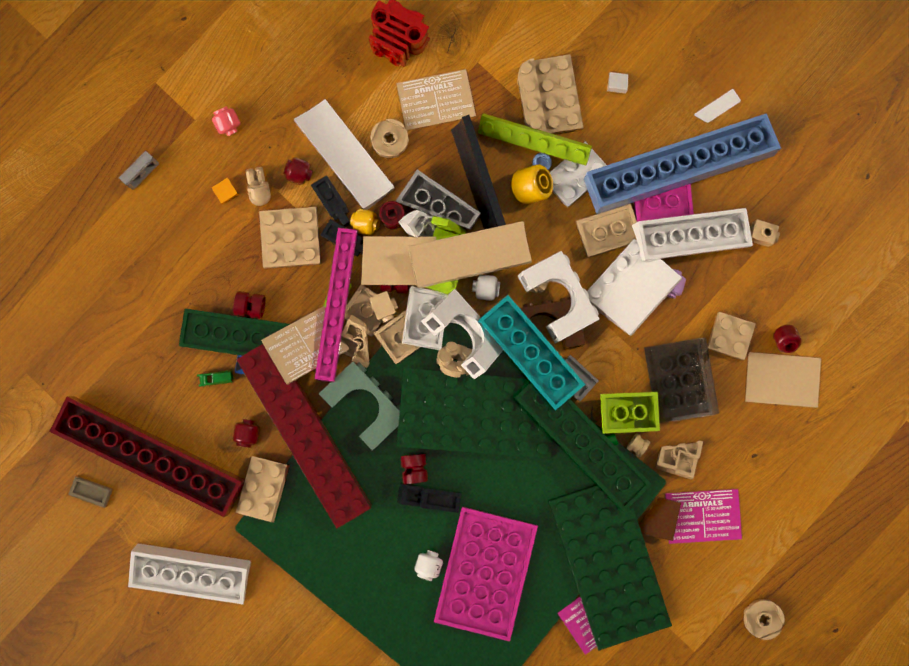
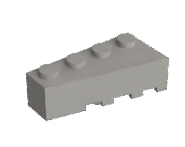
M416 170L396 202L429 215L450 219L472 230L482 215L479 211L419 170Z

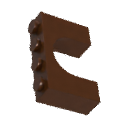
M571 297L561 298L560 302L554 303L552 300L542 301L541 305L535 306L534 303L523 304V307L520 309L529 319L538 315H544L556 321L569 312ZM583 329L562 340L564 350L585 345Z

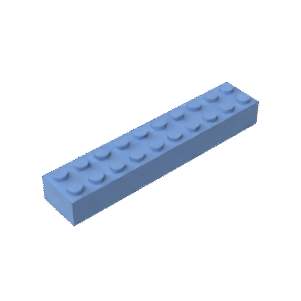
M766 113L588 171L584 177V182L597 214L773 157L781 147Z

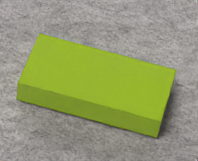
M438 216L432 217L431 223L441 229L459 235L466 234L467 232L465 228L450 219Z

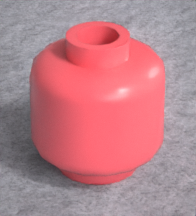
M226 106L214 112L212 122L219 134L226 133L227 136L238 132L236 128L240 126V120L234 109H228Z

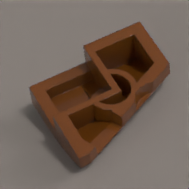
M659 497L652 509L645 514L644 519L640 522L641 533L673 541L681 502Z

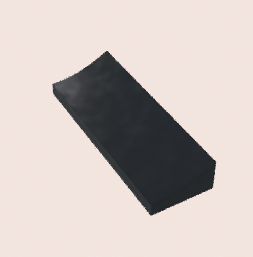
M470 115L463 116L461 121L451 131L477 210L482 214L480 219L485 230L506 225Z

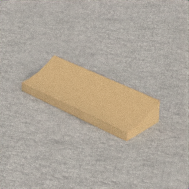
M523 221L409 246L410 258L418 288L532 262Z

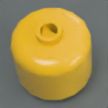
M540 164L519 169L513 174L511 180L512 192L515 198L523 204L546 200L553 191L552 176L549 170Z

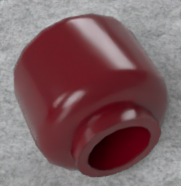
M293 157L291 160L288 159L283 171L288 181L299 185L304 184L305 180L309 181L313 173L310 170V163L297 157Z
M793 325L780 326L773 334L776 346L781 352L793 353L801 346L802 339L797 328Z
M243 419V422L235 424L232 439L236 442L237 446L251 448L252 445L258 442L260 428L254 425V420Z

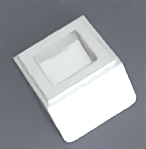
M609 72L607 91L626 94L628 90V74Z

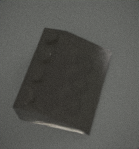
M706 337L644 348L651 391L658 392L659 423L719 414Z

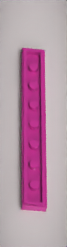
M338 228L315 380L335 382L357 230Z

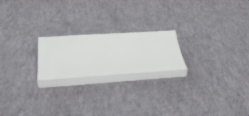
M326 99L302 115L294 118L298 127L363 209L368 210L395 189Z
M746 208L638 221L632 225L642 261L753 246Z
M137 543L131 551L128 587L243 604L251 561Z

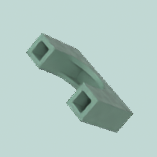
M352 362L335 378V382H330L319 395L332 408L350 392L357 389L367 390L376 397L379 403L378 417L359 436L373 450L398 427L400 404L395 406L391 401L393 397L386 390L382 392L379 389L380 383L373 376L369 378L365 374L367 369L360 362L357 364Z

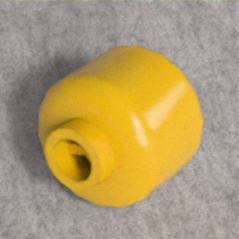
M358 209L356 212H353L350 225L353 227V230H357L360 234L372 235L375 230L379 229L380 220L377 218L376 212Z

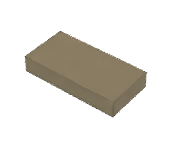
M75 476L68 495L105 508L113 489Z

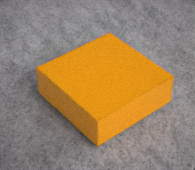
M228 178L212 187L222 205L239 195Z

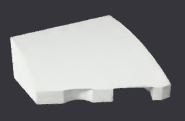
M419 210L410 212L399 221V224L409 237H432L435 227H437L431 223L432 215Z

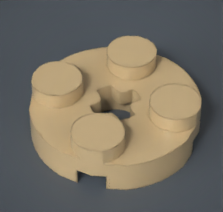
M386 119V121L379 122L371 131L372 147L383 157L397 158L408 146L407 130L401 122L395 119ZM393 134V139L395 140L387 143L385 136Z
M448 342L446 346L439 350L436 362L439 364L440 370L448 376L457 378L463 374H466V376L470 375L461 364L471 354L472 349L455 342Z
M759 599L753 601L745 608L744 624L752 635L763 640H770L780 634L785 618L783 611L778 605L770 600ZM763 614L769 617L766 620V624L759 621Z

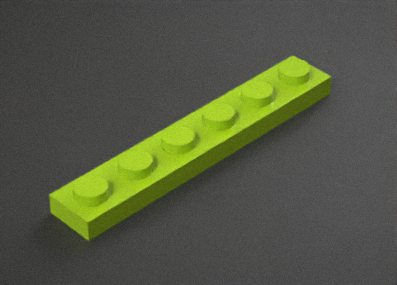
M484 113L481 116L478 129L479 134L585 166L588 163L592 149L591 145Z

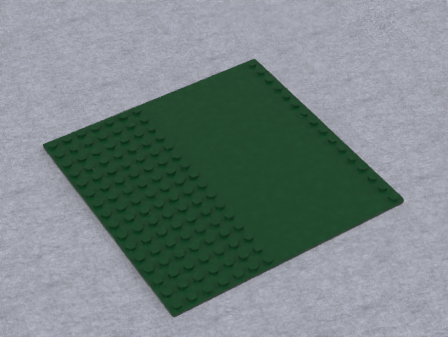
M449 323L444 328L442 347L446 346L448 342H455L456 344L473 349L472 339L461 325ZM381 346L370 359L365 374L369 378L373 376L380 383L379 389L382 392L386 390L393 397L391 401L397 406L400 404L403 368L441 371L439 364L436 362L439 350L420 347L396 365L384 347ZM504 350L491 366L481 374L528 379L511 358L507 359V354ZM357 389L350 392L334 408L327 412L322 422L372 504V507L336 529L296 459L292 456L285 464L289 465V470L274 523L244 515L235 526V530L400 666H522L560 619L558 612L571 604L579 594L549 500L597 484L554 439L552 442L551 459L397 447V427L376 448L371 450L359 436L377 419L379 403L376 397L367 390ZM618 442V445L615 446L652 484L632 504L638 520L665 486L666 480ZM425 454L426 465L424 469L427 470L428 481L412 483L411 485L461 493L459 513L397 503L400 483H403L402 473L405 471L401 467L400 456ZM462 506L538 525L510 641L434 622ZM427 550L438 553V558L443 561L439 576L433 578L432 581L418 577V573L415 571L419 554L427 553Z

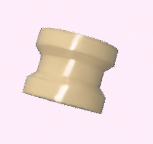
M636 433L626 449L629 451L633 450L638 457H641L647 450L650 441L642 439L641 435Z

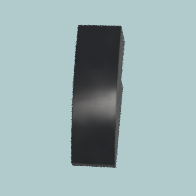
M400 483L397 503L459 513L462 494Z

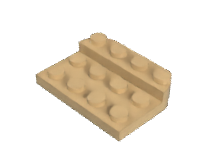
M571 55L539 60L532 58L522 63L518 72L517 84L519 85L525 125L551 134L582 130L583 122Z

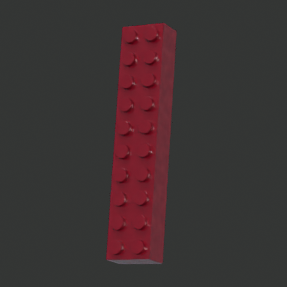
M263 344L236 359L336 529L369 510L372 504L298 380L296 379L286 384Z
M75 396L66 397L49 431L222 517L230 514L245 482V479Z

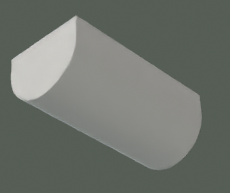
M145 150L119 179L134 190L159 165V162Z

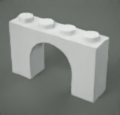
M562 251L522 271L518 275L526 292L547 282L560 283L569 291L571 296L569 312L546 326L554 343L599 320L598 310L594 305H591L588 292L581 287L578 274L571 269L570 260Z
M454 289L421 322L434 336L449 323H457L469 333L473 349L461 366L475 379L491 366L503 349L478 321L481 317Z

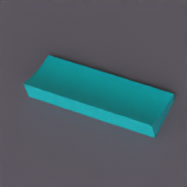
M509 295L478 320L555 410L586 385Z

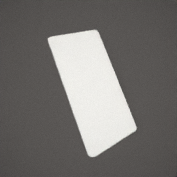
M731 89L694 115L709 123L739 103L741 99L734 89Z

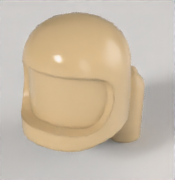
M263 168L247 169L246 176L249 184L247 190L250 201L257 206L267 204L270 201L271 194L269 184L265 182Z

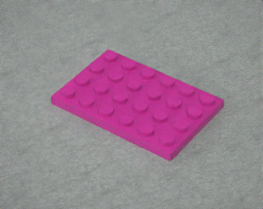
M462 506L434 622L510 641L538 525Z

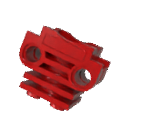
M379 0L377 1L371 13L373 36H369L371 50L373 54L380 58L384 56L390 59L389 62L393 65L405 67L406 60L410 58L409 53L412 55L421 54L430 41V37H428L429 26L424 24L425 15L406 9L396 0H389L387 4Z

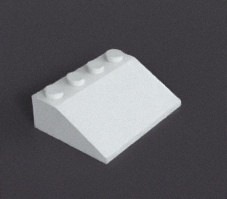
M633 239L587 292L591 305H594L599 313L632 336L682 280V277L661 259L642 261L638 242L636 239Z

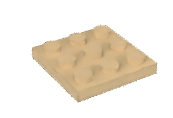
M317 207L259 211L264 269L321 264Z

